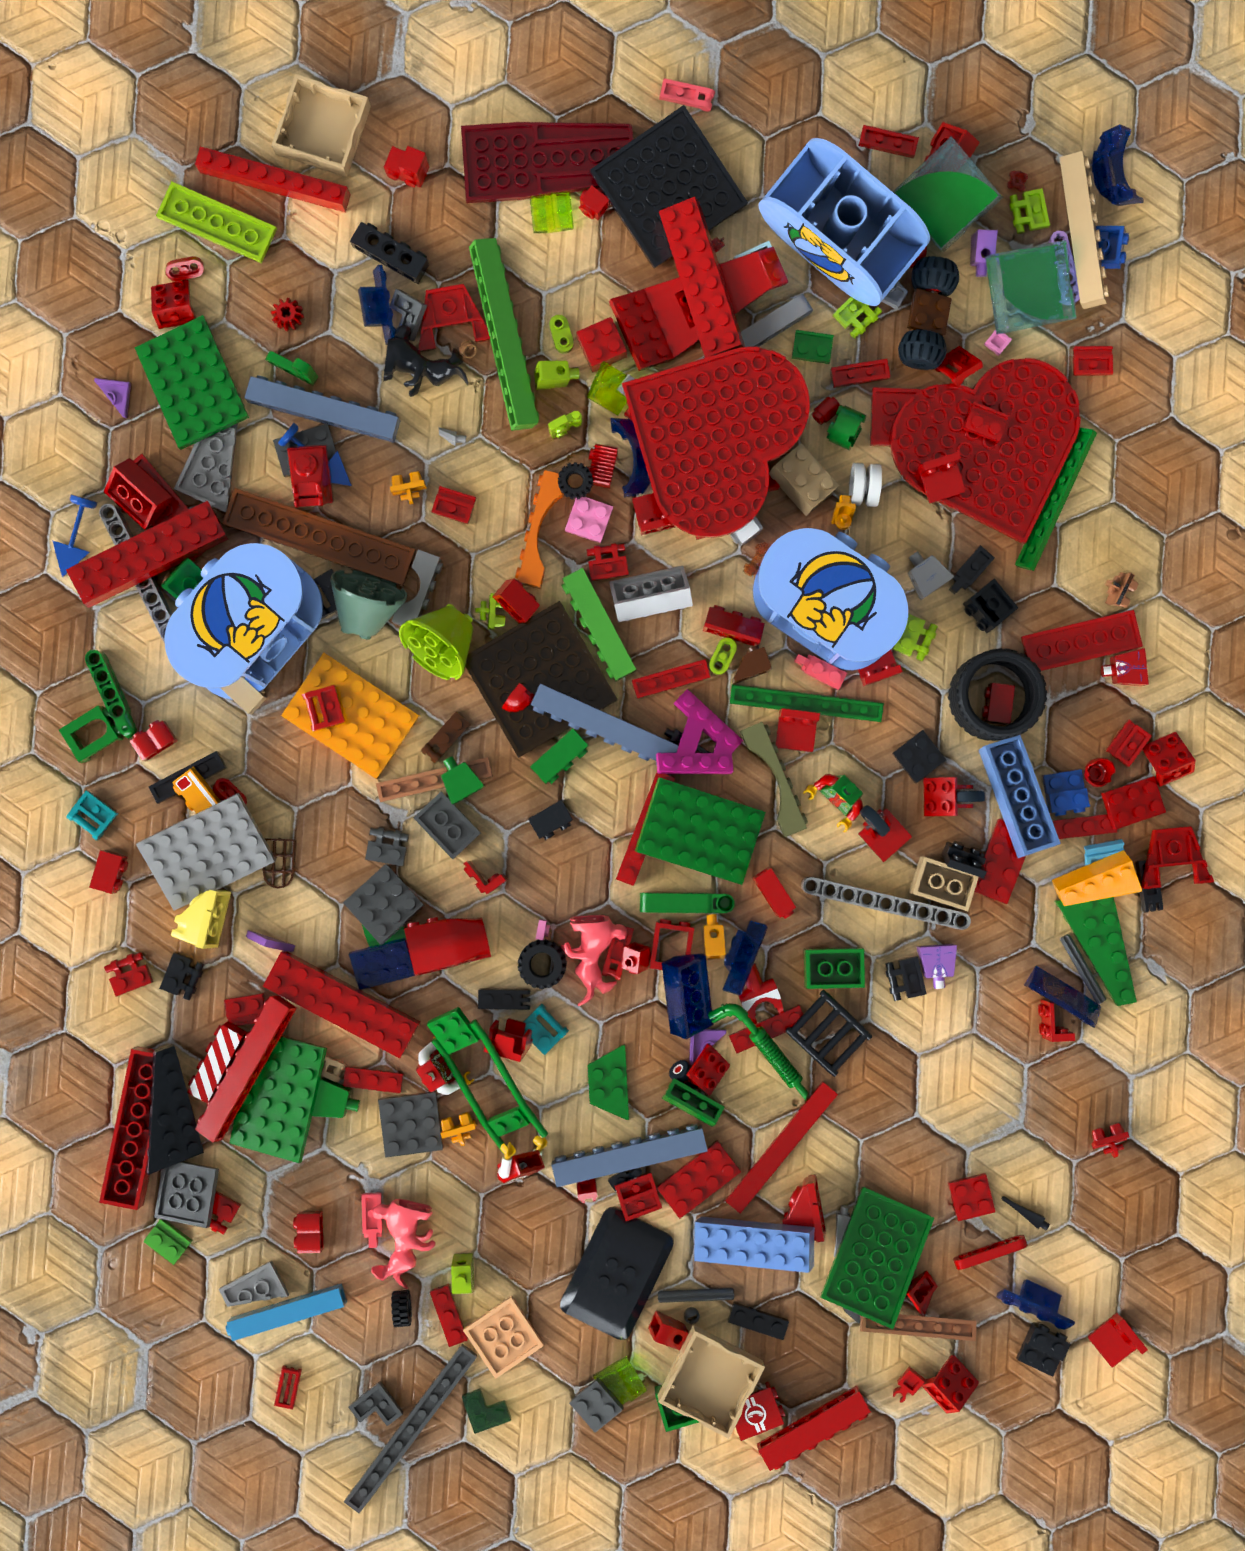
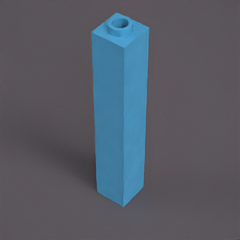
M342 1283L233 1316L227 1321V1335L231 1336L232 1341L343 1308L347 1303Z

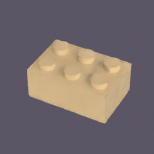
M802 443L774 465L769 472L771 478L780 485V488L805 516L809 515L839 487L837 482Z
M920 856L909 893L968 911L979 877L947 867L945 863Z

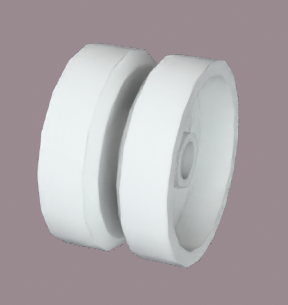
M853 463L849 481L851 503L860 506L864 499L867 507H877L882 487L881 465L870 464L866 472L863 463Z

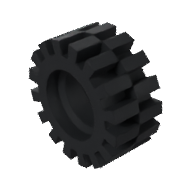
M574 462V464L569 463L566 467L564 466L562 471L559 472L558 477L560 491L564 493V496L570 497L573 500L574 498H577V500L580 497L584 498L587 493H590L593 486V478L589 468L585 467L582 463L577 464V462ZM572 474H578L583 478V483L580 487L572 488L568 484V478Z
M393 1291L391 1297L394 1327L410 1326L412 1322L410 1291Z

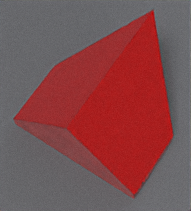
M924 1271L911 1280L907 1291V1296L921 1316L924 1317L933 1292L938 1287L928 1271Z

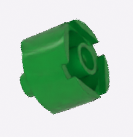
M840 405L836 412L837 418L835 423L831 422L827 430V439L850 451L862 430L860 424L865 422L866 415L848 406Z

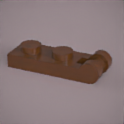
M456 711L421 749V752L424 755L427 754L434 764L437 763L471 724ZM435 744L440 748L437 753L432 749Z

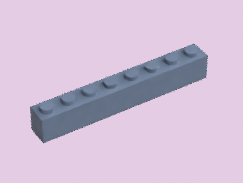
M257 375V378L250 377L245 394V399L248 403L323 424L328 423V425L395 443L401 422L396 413L390 411L385 413L379 412L377 408L372 406L364 408L354 401L346 403L336 396L328 398L318 391L306 392L300 386L288 387L284 382L277 380L275 383L270 382L268 378Z
M541 683L530 704L534 706L533 710L540 714H544V711L552 714L550 718L561 722L562 719L568 721V726L579 730L580 727L586 729V734L596 738L597 735L604 737L603 741L614 746L615 743L622 745V750L631 753L633 750L639 753L638 757L649 761L650 758L656 761L657 753H676L679 746Z
M691 1124L686 1126L684 1130L674 1128L668 1130L667 1134L663 1135L653 1133L648 1135L649 1138L642 1140L641 1137L630 1139V1142L625 1144L616 1142L608 1148L603 1146L595 1147L592 1149V1152L578 1151L573 1153L574 1156L566 1157V1155L557 1156L551 1163L556 1187L707 1152L702 1126Z

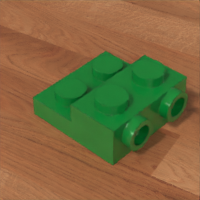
M186 557L161 586L177 599L184 590L188 588L194 590L202 581V569Z

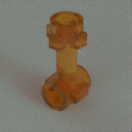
M765 542L757 544L755 547L756 554L750 564L746 563L744 565L743 572L746 575L753 577L758 572L756 567L769 549L768 544Z

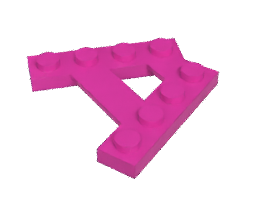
M687 689L674 702V705L688 717L677 752L656 754L657 774H732L734 772L732 753L743 740ZM702 731L716 743L713 753H695Z

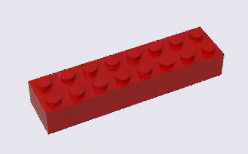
M694 196L660 210L659 214L705 358L745 347L700 202Z
M206 501L66 569L83 604L90 608L182 563L186 557L190 559L229 539L212 506Z
M288 951L280 952L263 985L268 990L398 1058L403 1056L421 1022Z
M140 1046L131 1049L99 1203L138 1210L144 1205L150 1177L146 1173V1166H148V1133L150 1105L152 1102L151 1087L153 1086V1051L155 1049Z

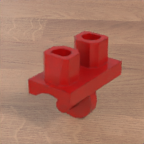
M1120 1123L1109 1126L1112 1135L1110 1137L1105 1136L1103 1128L1093 1130L1092 1148L1097 1149L1109 1145L1108 1148L1103 1149L1104 1154L1111 1153L1114 1158L1119 1156V1150L1124 1149L1122 1144L1116 1145L1115 1143L1126 1141L1127 1138H1130L1129 1133L1124 1132Z

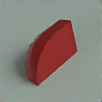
M519 683L503 704L502 709L508 712L522 711L532 702L534 694Z

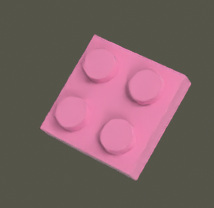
M580 497L578 500L576 498L565 532L601 544L613 506L587 497Z

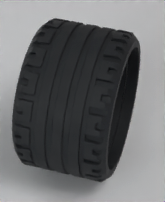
M1002 648L985 651L967 660L958 668L957 673L953 676L950 683L951 688L948 692L949 707L952 715L955 716V721L961 728H964L965 732L988 741L1012 738L1028 731L1029 728H1032L1038 722V718L1042 716L1046 706L1044 704L1047 702L1046 682L1037 664L1032 662L1023 653H1017L1018 651L1010 649L1003 650ZM982 666H1004L1013 671L1023 684L1025 691L1023 710L1019 717L1006 727L994 726L982 721L974 713L970 705V682L974 674Z

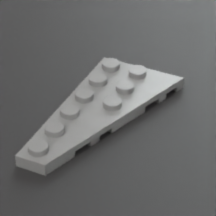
M238 423L194 444L174 487L176 491L201 502L208 501L212 507L226 513L229 505Z

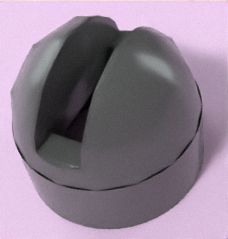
M690 1307L685 1310L684 1319L688 1324H696L699 1321L700 1315L696 1308ZM695 1314L697 1315V1317L692 1318L690 1320L687 1319L694 1316Z

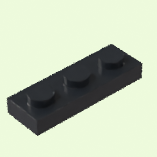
M733 1302L728 1323L784 1340L789 1320Z

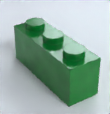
M571 729L530 767L545 784L548 782L552 784L559 778V772L562 770L566 772L574 765L572 761L577 756L580 759L588 752L586 748L589 746L574 729Z
M675 1078L670 1082L662 1097L663 1100L711 1127L716 1125L725 1108Z

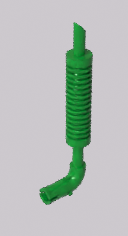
M732 1003L721 1004V1007L708 1013L709 1019H713L711 1021L713 1023L733 1015L739 1021H743L751 1031L749 1038L789 1088L795 1087L804 1100H807L808 1091L801 1084L803 1077L777 1044H775L762 1026L756 1027L748 1017V1012L742 1006Z

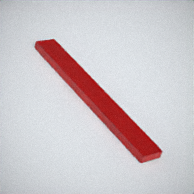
M822 1081L725 1199V1202L741 1214L838 1094Z

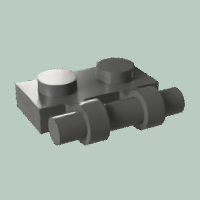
M382 827L378 829L371 828L370 835L377 836L376 842L368 841L365 860L404 866L407 847L400 846V841L408 842L409 834L402 833L399 830L395 832L388 831ZM383 838L394 839L393 845L383 843Z

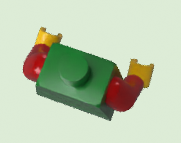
M825 774L814 785H808L803 794L806 792L811 793L808 800H812L817 790H819L835 807L847 816V818H843L837 824V827L841 824L845 825L846 829L843 832H846L863 808L861 799L863 792L845 775Z

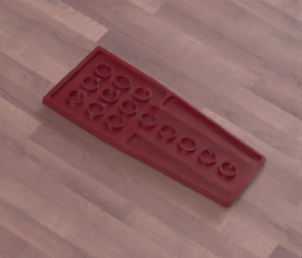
M510 122L461 126L466 203L538 198L584 191L585 189L588 190L591 185L596 189L597 187L600 188L589 172L590 169L633 140L632 125L616 123Z

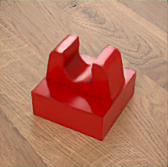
M596 1179L577 1182L578 1200H581L582 1203H585V1199H592L594 1202L598 1198Z

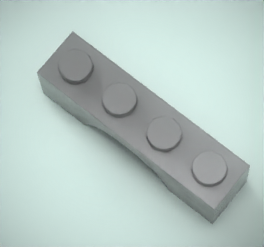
M421 550L417 551L412 569L420 578V590L414 599L404 603L397 610L392 619L394 624L401 626L404 622L421 616L423 609L427 610L430 599H428L429 593L433 592L436 586V581H434L436 574H440L443 567L440 557Z

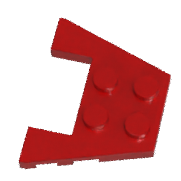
M464 284L426 290L424 304L427 307L422 320L419 352L436 349L433 329L472 322L475 342L490 340L488 328Z
M1191 826L1152 830L1141 889L1160 888L1159 867L1192 864L1194 884L1214 882L1212 875L1207 870V862L1203 860L1199 851L1201 848Z

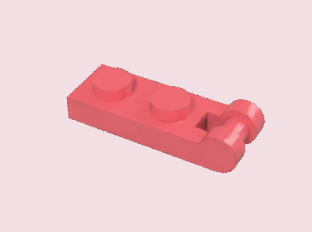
M664 78L659 100L695 107L709 112L712 108L711 100L714 98L715 91L710 88ZM699 95L704 96V100H699Z

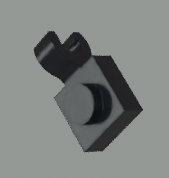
M636 1168L629 1172L616 1173L608 1179V1182L615 1190L614 1185L639 1177L642 1174L641 1168Z

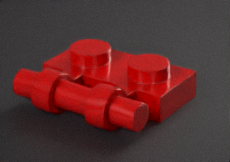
M611 543V546L600 547L597 545L594 548L586 549L587 557L595 556L596 559L588 561L591 581L629 576L626 556L618 557V552L625 551L624 544ZM612 553L613 558L601 559V554Z
M141 952L129 954L127 958L119 961L116 959L111 961L109 965L104 966L106 973L115 972L116 976L110 978L109 981L116 997L153 982L147 964L143 966L138 964V961L144 959ZM130 965L132 970L123 973L122 967Z
M216 1191L212 1213L218 1216L216 1221L211 1219V1230L214 1232L218 1231L224 1235L228 1228L222 1225L223 1221L231 1223L241 1204Z

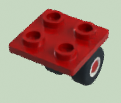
M707 1044L692 1067L685 1060L677 1061L670 1068L669 1076L672 1080L675 1078L694 1090L700 1088L706 1095L710 1096L729 1069L730 1064L712 1045Z

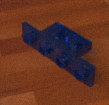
M377 265L373 270L375 287H360L358 293L364 327L382 326L385 345H387L388 339L394 337L396 329L392 323L393 311L389 306L390 293L386 288V272L383 271V265Z
M750 921L746 932L738 930L736 936L732 938L730 951L724 958V965L728 969L729 974L722 989L723 991L736 995L742 994L766 934L767 925Z
M1027 1279L1023 1281L1020 1296L1006 1289L997 1293L996 1297L1001 1299L1004 1304L1014 1305L1024 1313L1036 1315L1041 1321H1049L1055 1324V1327L1065 1330L1075 1324V1321L1058 1314L1062 1295Z

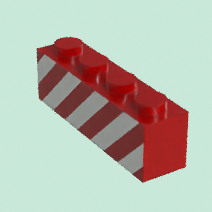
M228 1021L222 1026L219 1025L214 1033L216 1036L214 1042H210L207 1046L205 1059L202 1058L196 1068L198 1069L196 1076L193 1075L188 1083V1086H190L188 1094L205 1103H208L217 1092V1085L224 1079L226 1069L231 1065L237 1050L240 1048L248 1032Z

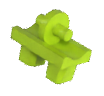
M495 593L489 595V608H486L487 601H481V608H475V613H480V620L486 621V614H488L487 629L493 630L495 627L505 626V616L495 615L496 608L504 609L492 597Z

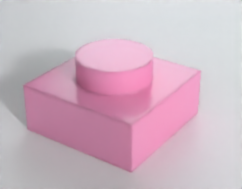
M996 328L984 345L999 356L1012 339Z
M539 919L536 939L544 940V936L548 937L550 925H547V920Z

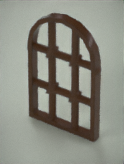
M264 838L266 842L267 840L273 841L272 853L274 857H283V868L281 870H275V862L272 863L271 870L266 869V866L263 867L264 880L273 888H284L291 883L294 877L296 839ZM276 841H284L282 854L276 853ZM287 841H293L292 854H286ZM287 857H292V870H286ZM266 872L272 873L271 883L266 878ZM276 873H282V886H274ZM286 873H292L290 880L285 884Z

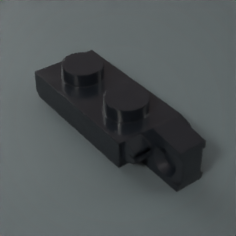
M980 545L955 573V576L952 578L955 583L950 587L949 591L955 595L961 587L966 590L995 557Z

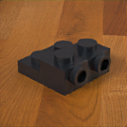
M995 578L963 603L965 613L973 616L977 621L978 629L986 633L993 630L1018 609V606Z
M953 841V843L946 842L942 857L947 867L981 878L985 877L987 871L983 865L986 858L982 850L971 847V849L966 848L964 844Z
M1032 1323L1016 1359L1053 1377L1060 1360H1064L1071 1343L1067 1340L1068 1337L1058 1331L1055 1334L1050 1331L1049 1327L1041 1323L1039 1325Z

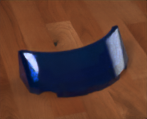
M1121 124L1102 133L1099 138L1101 142L1097 151H1094L1092 160V172L1097 190L1103 197L1117 206L1144 202L1142 197L1136 195V190L1129 187L1125 179L1123 155L1131 129Z
M610 418L612 433H618L621 435L622 440H628L633 452V472L628 484L622 487L624 498L642 495L647 490L650 479L633 421L630 419Z
M1035 966L1024 986L1054 1002L1088 1026L1095 1028L1101 1006L1070 985Z

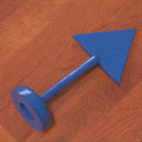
M295 423L291 425L278 442L282 447L286 446L290 440L297 446H305L294 437L298 431V426ZM337 450L328 464L331 483L352 486Z
M72 494L70 501L80 506L69 545L52 540L62 577L67 574L66 569L78 564L90 553L73 546L84 507L94 509L98 503Z

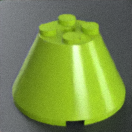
M448 604L446 607L404 622L399 629V637L404 648L407 649L408 647L414 654L412 658L424 669L442 679L449 680L450 678H455L457 680L464 673L473 635V626L471 624L473 620L468 614H463L453 605Z

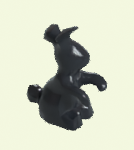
M406 325L397 327L394 337L388 339L383 382L391 380L395 371L411 374L413 379L404 382L406 387L414 386L409 391L410 397L418 394L423 376H426L433 385L440 386L453 375H459L466 385H469L466 373L459 367L463 363V357L457 349L453 348L450 359H437L434 361L427 359L407 339L411 334V328Z

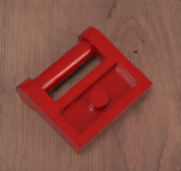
M958 346L948 352L941 365L934 370L942 372L951 379L952 383L959 386L965 378L983 368L982 360L961 346ZM950 364L959 371L955 373L946 365Z
M335 685L302 694L312 725L310 727L312 732L345 723ZM314 697H318L324 722L319 723L313 701Z

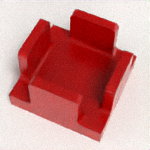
M508 1018L506 1021L505 1031L499 1030V1020H495L490 1026L488 1037L499 1056L521 1062L532 1046V1030L528 1029L524 1034L526 1023ZM484 1045L483 1052L489 1053Z

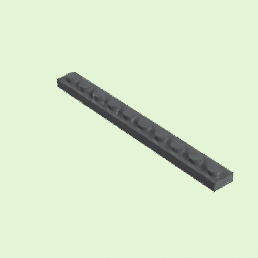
M463 1343L345 1498L344 1503L357 1513L362 1511L477 1358L476 1353Z

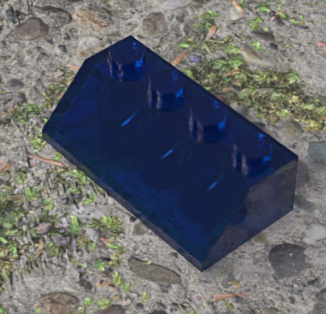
M706 954L675 956L662 962L670 1034L688 1039L714 1025L711 1022L713 1019L710 1020L708 1013L712 1011Z

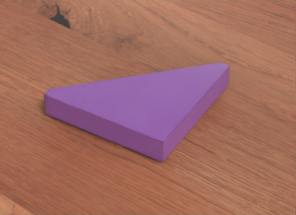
M95 378L94 381L122 417L127 418L131 383Z
M250 930L246 934L248 939L264 947L293 952L295 948L293 944Z
M691 1028L689 1064L692 1065L707 1044L713 1046L726 1034L727 1030Z

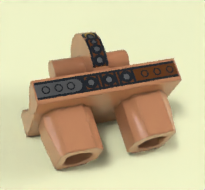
M1120 572L1118 576L1115 575L1113 581L1106 580L1105 585L1109 587L1107 591L1109 595L1105 603L1109 606L1127 608L1130 603V598L1125 596L1127 591L1134 592L1139 585L1134 580L1135 575Z

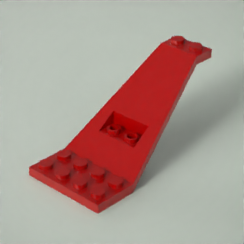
M774 247L719 264L735 315L767 291L784 286L789 282ZM680 277L612 298L609 301L638 371L670 362L699 341L694 322L690 318L692 315L688 303L683 301V299L686 301L687 299Z

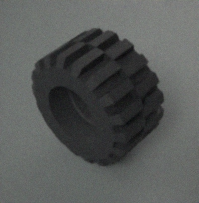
M546 939L536 940L529 943L522 950L518 958V971L527 985L530 984L533 988L537 987L539 989L551 988L562 979L566 971L567 961L565 953L556 945L557 943ZM538 953H547L553 959V970L547 975H538L531 968V960Z

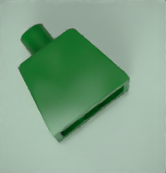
M453 756L443 761L448 771L442 774L441 777L452 805L486 787L466 762L458 765Z
M323 1077L320 1079L312 1116L343 1118L346 1115L347 1109L358 1111L360 1100L350 1098L351 1088L344 1087L340 1083Z

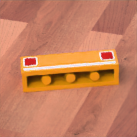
M194 766L172 782L174 791L179 796L182 795L185 798V804L191 811L194 810L198 813L221 802Z

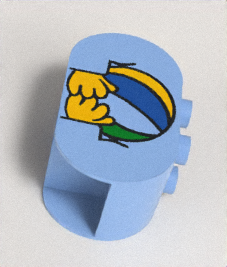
M821 138L809 140L759 202V210L762 217L786 244L846 294L870 306H877L881 303L930 242V234L925 223L910 206L845 151Z
M803 528L788 532L770 546L756 573L753 584V599L759 614L777 629L839 669L858 670L873 664L899 641L908 621L907 598L898 581L887 573L890 565L875 554H870L868 559L854 551L858 545L857 542L843 532H838L835 537L828 532L813 528Z
M250 543L231 549L220 560L214 558L203 567L201 571L202 581L194 590L188 588L176 599L175 606L177 610L171 615L165 631V650L169 662L175 671L187 681L207 688L212 693L230 700L233 699L221 688L233 684L242 676L258 692H261L317 628L323 613V600L320 590L306 571L278 549L265 544Z

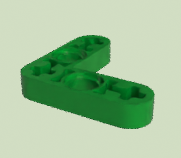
M269 351L265 358L270 364L314 386L318 379V375L312 366L299 358L292 362L272 351Z

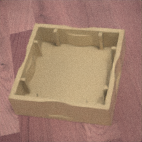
M295 74L287 97L284 114L279 121L271 144L275 154L348 177L371 108L369 99L366 96L344 89L332 88L322 82Z
M693 1324L657 1395L658 1402L684 1416L696 1419L705 1427L729 1439L742 1414L744 1404L753 1392L765 1365L763 1360Z

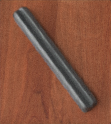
M1069 934L1062 936L1060 941L1095 1002L1098 1004L1103 1003L1106 997Z
M733 1288L658 1292V1301L660 1303L734 1299Z

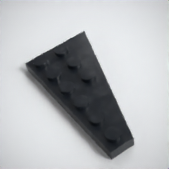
M173 1044L153 1051V1086L151 1087L152 1102L149 1117L148 1166H146V1173L148 1175L204 1153L199 1133L195 1130L197 1125Z

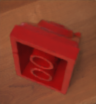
M327 444L288 447L287 452L294 506L298 508L323 506L327 503H333Z
M816 1174L808 1175V1177L804 1178L801 1186H797L793 1191L788 1204L790 1209L784 1213L782 1223L786 1225L815 1227L814 1241L824 1242L826 1227Z

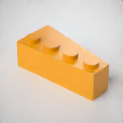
M1124 850L1052 879L1057 896L1064 906L1142 892L1132 860Z

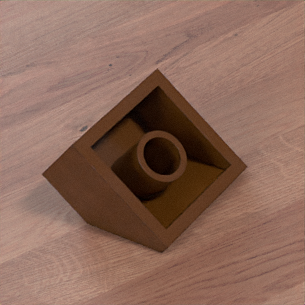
M759 645L746 651L747 653L743 656L732 679L733 685L765 674L772 669L765 647L759 648Z

